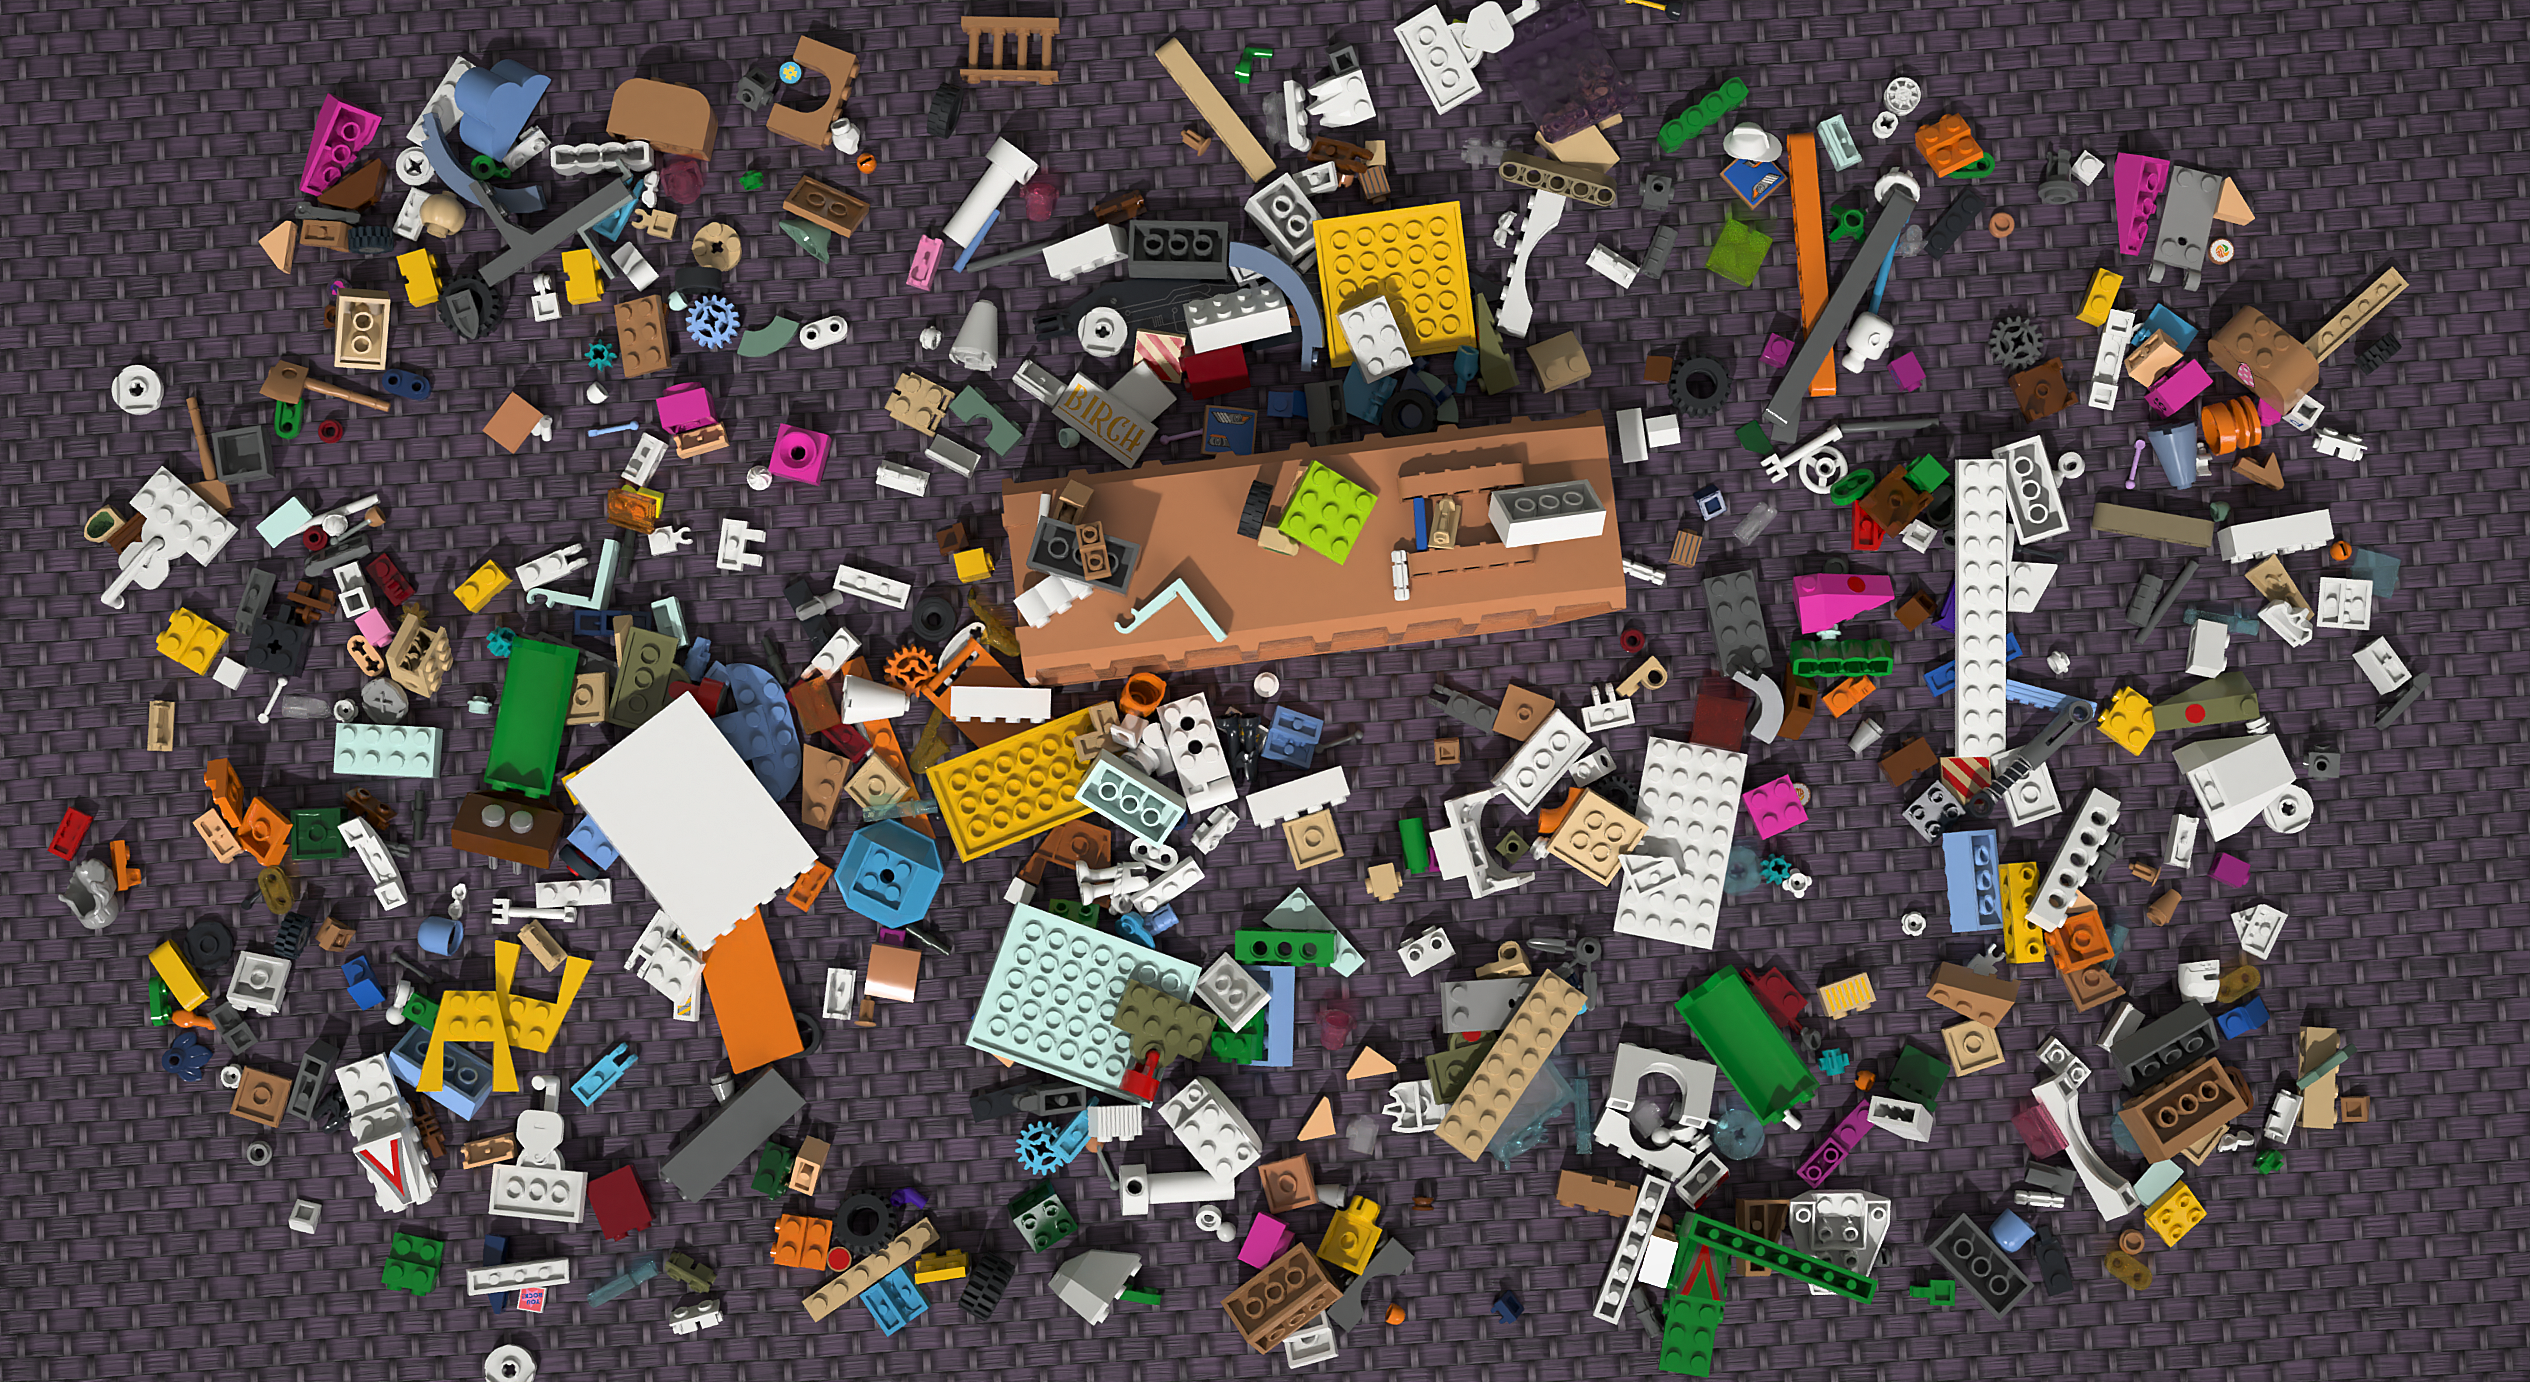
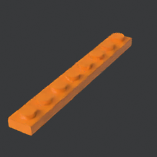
M864 656L848 661L841 667L844 676L854 675L873 681ZM889 718L863 722L875 753L878 752L911 786L896 804L903 824L936 839Z

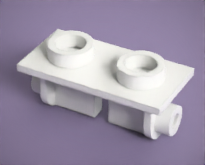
M538 125L534 128L531 126L530 129L520 135L519 138L522 143L518 145L514 141L502 159L512 172L524 165L525 162L551 143Z
M1600 243L1595 247L1586 262L1587 265L1628 289L1640 270L1639 267Z
M2324 427L2323 430L2315 428V432L2319 436L2318 439L2314 438L2312 442V447L2315 448V451L2333 455L2336 447H2338L2337 457L2351 461H2360L2363 455V451H2360V449L2367 450L2368 448L2359 436L2348 434L2346 437L2338 435L2337 430Z
M883 460L877 470L876 484L923 497L930 473Z
M1225 804L1222 807L1219 806L1207 818L1213 825L1209 828L1203 823L1192 834L1193 837L1190 839L1205 855L1208 851L1216 848L1219 840L1226 833L1231 832L1239 820Z
M2281 1089L2280 1093H2277L2272 1110L2277 1111L2276 1116L2269 1115L2266 1126L2263 1129L2265 1137L2284 1144L2287 1143L2303 1097L2291 1094V1092Z
M705 1300L692 1307H680L671 1312L669 1325L673 1327L675 1334L679 1333L680 1335L698 1330L697 1321H700L702 1329L718 1325L720 1321L724 1320L722 1311H719L720 1300Z

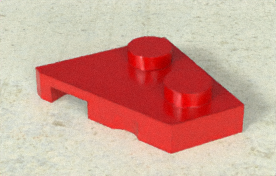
M1855 500L1852 502L1851 550L1877 551L1886 532L1858 505L1861 500Z

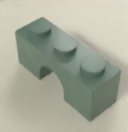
M968 385L949 405V408L967 426L980 417L991 420L992 430L984 440L999 456L1005 459L1024 439L1020 433L1023 429L1014 420L1008 422L1003 417L1005 412L994 403L991 406L985 400L987 395L978 387L973 389Z

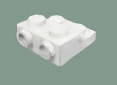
M241 951L226 995L232 1007L242 1011H246L247 1007L256 1008V1011L263 1015H271L272 1012L279 1013L286 992L284 986L292 965L291 961Z

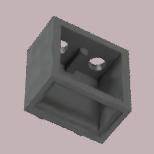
M259 425L212 433L219 482L233 485L276 478L269 429Z

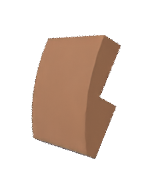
M873 942L864 994L913 1003L922 950Z

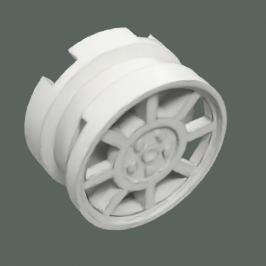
M1909 78L1895 79L1884 92L1883 103L1885 108L1897 116L1909 114L1920 101V88L1916 82Z
M1139 742L1135 750L1128 748V752L1123 753L1120 757L1121 760L1148 776L1160 764L1155 752Z

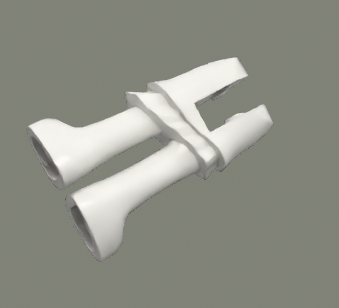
M1076 861L1077 882L1080 887V897L1083 906L1089 905L1093 899L1111 893H1113L1114 897L1120 893L1123 896L1126 893L1148 888V877L1139 876L1147 871L1145 863L1123 861V863H1117V866L1094 870L1089 869L1085 861ZM1112 879L1115 880L1111 883L1091 885V883Z

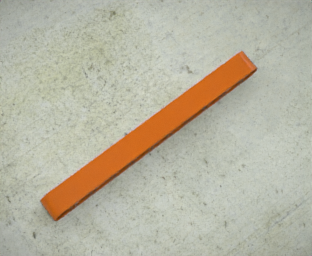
M1813 132L1787 135L1804 342L1829 301ZM1833 346L1808 387L1810 397L1836 394Z

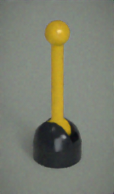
M1625 0L1629 4L1634 2L1664 10L1670 20L1677 22L1680 19L1684 4L1679 1H1671L1665 6L1646 0Z

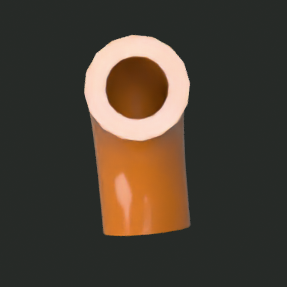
M1569 787L1567 800L1562 806L1556 809L1541 808L1538 820V833H1555L1586 789Z

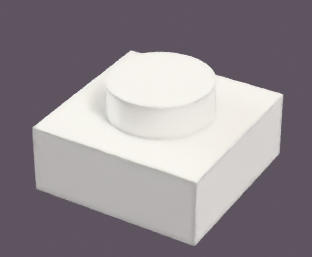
M2085 150L2072 166L2071 174L2089 186L2105 164Z

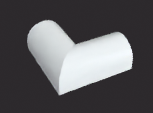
M1157 722L1148 725L1143 730L1142 738L1144 743L1155 752L1160 764L1156 769L1157 776L1160 777L1176 772L1162 725Z

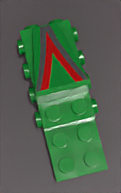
M1679 1218V1222L1675 1224L1673 1233L1677 1235L1676 1240L1679 1242L1672 1263L1671 1274H1669L1665 1287L1668 1289L1667 1299H1663L1662 1314H1665V1323L1658 1369L1708 1378L1715 1330L1718 1323L1723 1321L1724 1308H1720V1306L1725 1307L1728 1284L1724 1283L1725 1273H1729L1731 1269V1258H1728L1727 1253L1678 1236L1683 1219ZM1715 1220L1717 1222L1726 1224L1725 1221Z

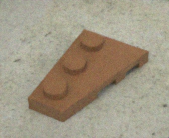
M2046 945L2053 959V956L2056 955L2053 946L2049 947ZM2097 963L2067 974H2063L2062 969L2058 970L2079 1013L2126 993Z

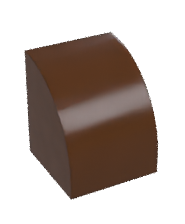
M1921 588L1894 615L1911 632L1928 618L1938 605Z

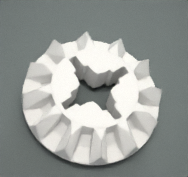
M410 147L404 150L396 161L397 174L408 185L420 186L423 183L429 182L432 175H435L434 168L421 147ZM411 159L416 163L422 162L420 165L421 174L415 170L411 172L413 168Z

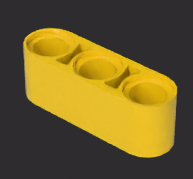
M167 940L148 954L149 959L185 1010L190 1012L211 997L209 990L173 940Z

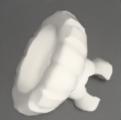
M1893 167L1875 185L1877 201L1882 206H1885L1895 189H1898L1918 202L1920 187L1917 181L1912 178V172L1908 170L1904 174L1898 172L1900 167Z

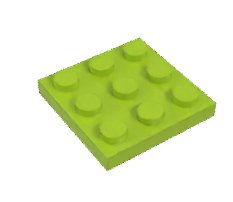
M1311 460L1276 528L1335 563L1343 565L1378 497L1321 463Z

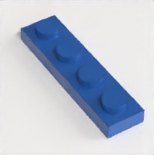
M2012 632L2006 634V662L2023 654ZM1955 660L1922 675L1932 697H1936L1955 687Z

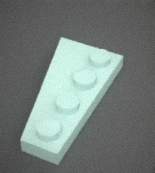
M1299 887L1262 920L1273 928L1337 930ZM1337 930V960L1334 964L1330 963V966L1345 977H1348L1365 960ZM1305 943V950L1311 954L1317 952V948L1313 943Z

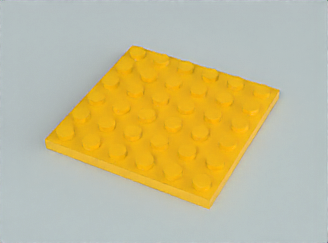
M1459 201L1312 221L1331 368L1351 366L1352 362H1355L1335 314L1377 295L1385 296L1410 357L1457 351L1460 345L1477 348Z

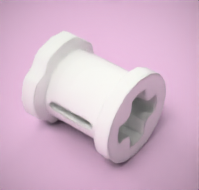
M1888 111L1879 114L1872 125L1874 135L1882 139L1891 136L1898 124L1896 115ZM1882 121L1884 124L1888 123L1890 125L1888 129L1886 126L1881 127Z

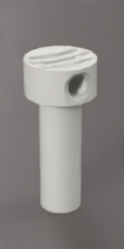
M1000 136L985 156L993 163L942 231L965 249L1016 180L1025 186L1039 167L1029 157Z
M1145 1164L1120 1165L1119 1167L1122 1215L1148 1214V1204L1234 1199V1178L1222 1188L1209 1171L1147 1174ZM1134 1185L1139 1189L1140 1193L1132 1194L1127 1187Z

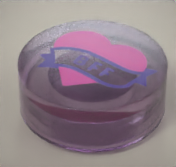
M335 278L328 283L326 293L336 303L337 288L352 289V286L345 279Z

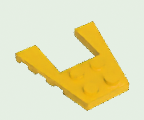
M495 940L496 995L508 1045L547 1053L594 961L574 956L567 957L556 1004L511 994L522 945Z
M444 991L416 1086V1092H442L444 1041H493L492 1092H518L519 1088L496 991Z

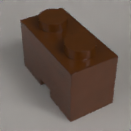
M1913 735L1903 741V747L1896 752L1892 748L1880 755L1882 760L1877 762L1892 788L1898 787L1913 778L1911 772L1914 770L1919 773L1939 762L1923 736L1916 739Z

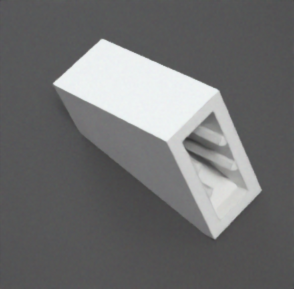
M1872 1096L1867 1120L1903 1138L1928 1142L1933 1117L1922 1104Z

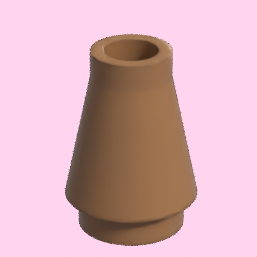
M2170 889L2148 907L2147 917L2159 926L2169 923L2179 901L2182 899L2181 895L2175 890Z

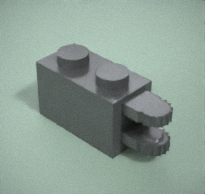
M1073 1081L1028 1086L1027 1092L1014 1094L1011 1098V1104L1015 1108H1019L1022 1111H1030L1039 1116L1086 1110V1086Z

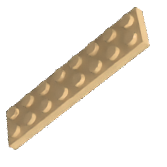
M1546 969L1433 1133L1473 1162H1476L1588 997L1549 969Z

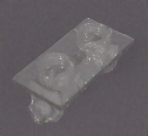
M1273 91L1264 98L1263 111L1267 118L1266 135L1269 138L1270 145H1274L1280 140L1281 143H1289L1287 120H1282V117L1287 116L1285 94H1276V91Z
M1468 138V141H1462V147L1467 148V150H1462L1461 160H1466V163L1483 164V155H1488L1487 164L1500 165L1501 156L1506 151L1512 150L1511 145H1507V141L1492 140V143H1483L1480 138Z
M1911 225L1902 234L1900 245L1896 248L1895 253H1902L1903 257H1913L1928 244V241H1922V230L1918 225Z

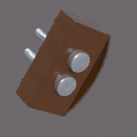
M495 789L467 792L451 828L452 848L488 856L490 869L498 867L497 858L512 861L513 873H517V875L522 872V864L549 869L564 834V813L551 803L541 798L524 796L525 793L512 790L499 791Z

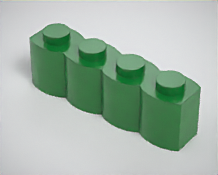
M1739 77L1726 81L1719 91L1706 95L1699 105L1689 107L1682 113L1679 119L1666 123L1660 130L1656 140L1666 153L1678 150L1686 139L1698 136L1705 126L1718 122L1725 112L1738 108L1745 100L1749 90Z
M1848 639L1841 642L1836 640H1821L1818 642L1798 640L1790 643L1789 659L1792 672L1797 676L1804 678L1816 675L1836 677L1843 674L1845 676L1858 677L1866 674L1871 676L1892 674L1894 659L1890 643L1884 639H1871L1865 642L1857 639Z

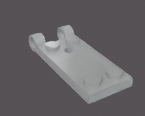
M2176 165L2172 167L2147 273V280L2160 283L2165 272V264L2186 269L2182 288L2194 292L2197 291L2221 185V176ZM2179 237L2185 238L2186 244L2184 246L2179 245Z
M1541 976L1440 983L1443 1033L1505 1029ZM1510 999H1513L1515 1002L1513 1008L1509 1007L1508 1002Z

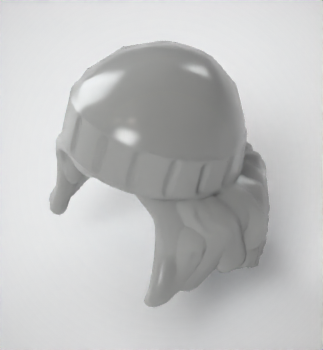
M92 858L89 861L83 860L82 865L76 866L73 877L69 879L70 884L67 886L65 894L60 893L58 898L71 907L84 927L89 929L104 928L110 925L119 913L118 900L114 895L117 883L113 877V871L101 860Z

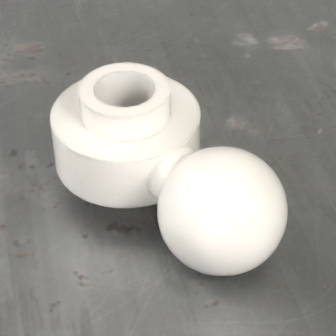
M2068 452L2059 459L2058 470H2052L2057 488L2062 485L2064 477L2073 479L2083 473L2085 462L2077 453ZM2072 464H2076L2075 469L2069 470Z
M399 980L394 1005L389 1007L386 1012L388 1022L393 1025L401 1024L406 1019L401 1013L404 1010L403 1007L406 1001H409L414 992V987H410V981Z
M1678 1123L1669 1130L1665 1127L1656 1128L1652 1132L1651 1138L1655 1145L1664 1147L1670 1143L1671 1139L1680 1140L1682 1143L1691 1141L1698 1131L1695 1127Z
M1204 1205L1199 1208L1196 1217V1223L1199 1228L1205 1231L1217 1230L1218 1238L1224 1242L1232 1241L1236 1236V1228L1232 1223L1221 1222L1222 1214L1217 1207Z

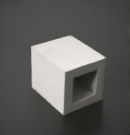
M2305 395L2282 418L2299 430L2304 431L2312 427L2324 406L2308 395Z

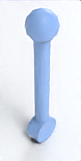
M631 421L630 424L590 430L588 435L593 437L599 434L626 429L637 430L639 423Z

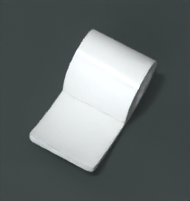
M627 242L611 255V258L640 292L659 277L631 242Z

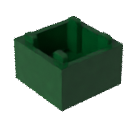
M348 809L290 810L291 823H293L291 828L292 860L309 861L350 858L349 846L337 827L339 824L348 821Z

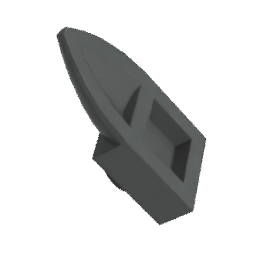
M468 289L446 297L457 327L466 336L475 339L479 327V313L471 291Z

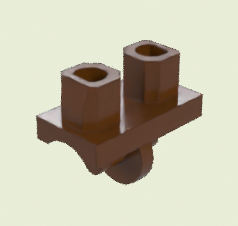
M299 581L294 593L289 591L287 599L306 605L305 608L298 606L296 614L302 615V623L310 624L312 619L320 621L322 617L321 613L315 612V608L336 614L337 607L333 606L336 592L321 588L318 599L315 600L310 598L314 585Z

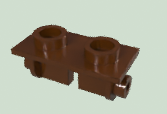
M1138 189L1093 207L1100 226L1106 224L1116 225L1147 212Z
M359 786L345 794L347 796L344 800L346 808L360 817L365 812H368L365 821L377 830L382 829L385 831L390 825L388 821L398 815L388 804L380 802L368 790Z

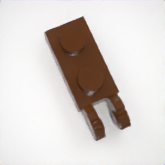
M1316 136L1306 157L1310 162L1319 164L1333 161L1336 168L1351 169L1354 172L1364 174L1368 169L1367 166L1354 160L1358 156L1363 160L1372 161L1374 153L1368 149L1357 147L1355 144Z

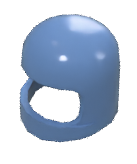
M430 916L419 927L418 943L426 951L452 956L462 942L464 928L459 920ZM455 925L453 942L451 944V947L448 949L449 937Z
M2008 1208L1991 1224L1988 1230L1990 1240L2001 1251L2006 1253L2016 1252L2036 1233L2035 1229L2028 1222L2015 1215Z

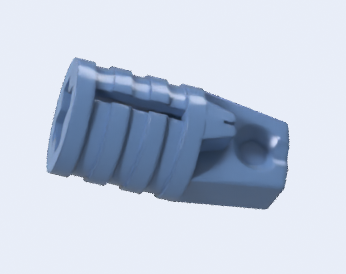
M697 637L693 648L690 647L688 651V657L685 660V666H683L690 674L691 680L699 683L702 682V677L711 655L708 653L711 641L706 638Z
M1169 903L1143 918L1145 923L1143 928L1151 936L1157 935L1163 930L1165 931L1167 928L1179 923Z

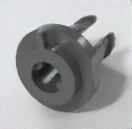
M2058 149V157L2053 156L2051 152H2047L2049 160L2046 167V182L2038 187L2039 197L2049 204H2066L2070 201H2078V186L2071 182V165L2069 162L2071 152L2065 149Z

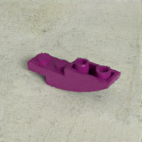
M1865 1097L1839 1120L1797 1169L1796 1173L1814 1189L1842 1162L1857 1142L1875 1125L1867 1120L1871 1103Z

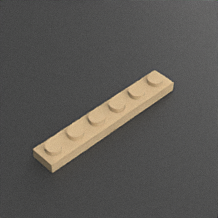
M2394 267L2389 268L2302 345L2312 353L2319 364L2409 284Z
M926 1217L896 1237L894 1242L890 1241L887 1244L889 1248L879 1250V1254H871L803 1300L802 1303L814 1321L817 1322L931 1245L941 1236L929 1218Z

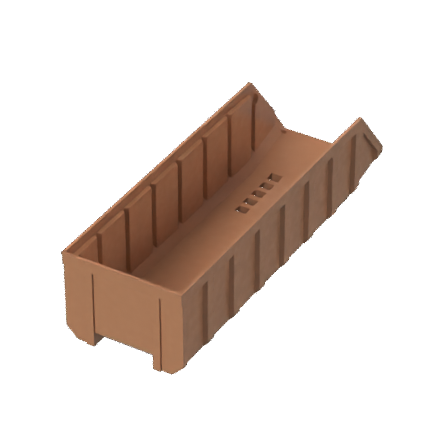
M1600 409L1586 411V413L1566 419L1531 421L1528 416L1512 417L1509 424L1458 429L1455 424L1438 426L1437 432L1384 438L1381 433L1367 434L1364 436L1363 441L1310 447L1307 442L1293 443L1289 450L1236 456L1233 451L1217 453L1215 459L1162 465L1160 460L1143 462L1141 468L1088 474L1086 469L1072 470L1064 478L1014 483L1012 478L1002 479L1004 505L1002 522L1004 529L1009 535L1016 598L1051 576L1028 569L1026 562L1037 529L1041 494L1051 495L1049 518H1053L1059 498L1071 479L1094 490L1080 525L1101 521L1103 534L1139 544L1142 548L1127 598L1092 588L1094 592L1083 600H1080L1079 597L1071 602L1072 607L1062 614H1059L1058 611L1049 616L1051 621L1039 629L1037 626L1031 628L1017 607L1019 627H1015L1016 640L1020 644L1025 679L1030 683V688H1047L1129 678L1137 673L1162 674L1538 628L1626 609L1624 569L1605 425ZM1311 460L1321 463L1377 496L1378 499L1343 565H1339L1297 541L1299 546L1298 553L1293 557L1258 547L1260 534L1257 540L1237 534L1241 515L1253 480L1274 486L1264 521L1278 524L1283 515L1280 511L1298 467H1308ZM1588 479L1606 509L1602 535L1506 548L1488 516L1487 497L1496 490L1501 491ZM1520 484V486L1516 487H1506L1509 485ZM1495 487V489L1491 490H1480L1484 488ZM1469 490V492L1454 494L1455 492ZM1434 494H1444L1441 496L1429 497L1430 495ZM1444 496H1451L1455 505L1461 506L1454 549L1428 547L1436 503L1439 504ZM1419 497L1424 499L1427 550L1425 552H1416L1414 499L1403 500L1405 498ZM1396 550H1405L1407 553L1405 565L1407 564L1409 585L1406 586L1410 591V598L1404 601L1395 600L1394 590H1397L1393 583L1392 566H1395V563L1392 562L1391 553ZM1526 560H1529V561H1530V562H1524V563H1515V562L1526 561ZM1502 563H1504V565L1490 566V565H1494V564H1502ZM1469 567H1479L1475 569H1465ZM1444 570H1454V571H1450V572H1441V573H1438V572L1444 571ZM1428 573L1425 575L1413 576L1414 574ZM1182 578L1221 628L1224 629L1228 637L1221 643L1217 642L1178 591L1176 592V598L1131 633L1124 634L1119 632L1115 628L1114 622L1121 623L1123 628L1129 627L1136 619L1135 615L1131 613V608L1140 611L1176 580Z

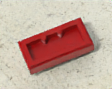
M69 806L47 851L67 861H73L94 817L75 807Z

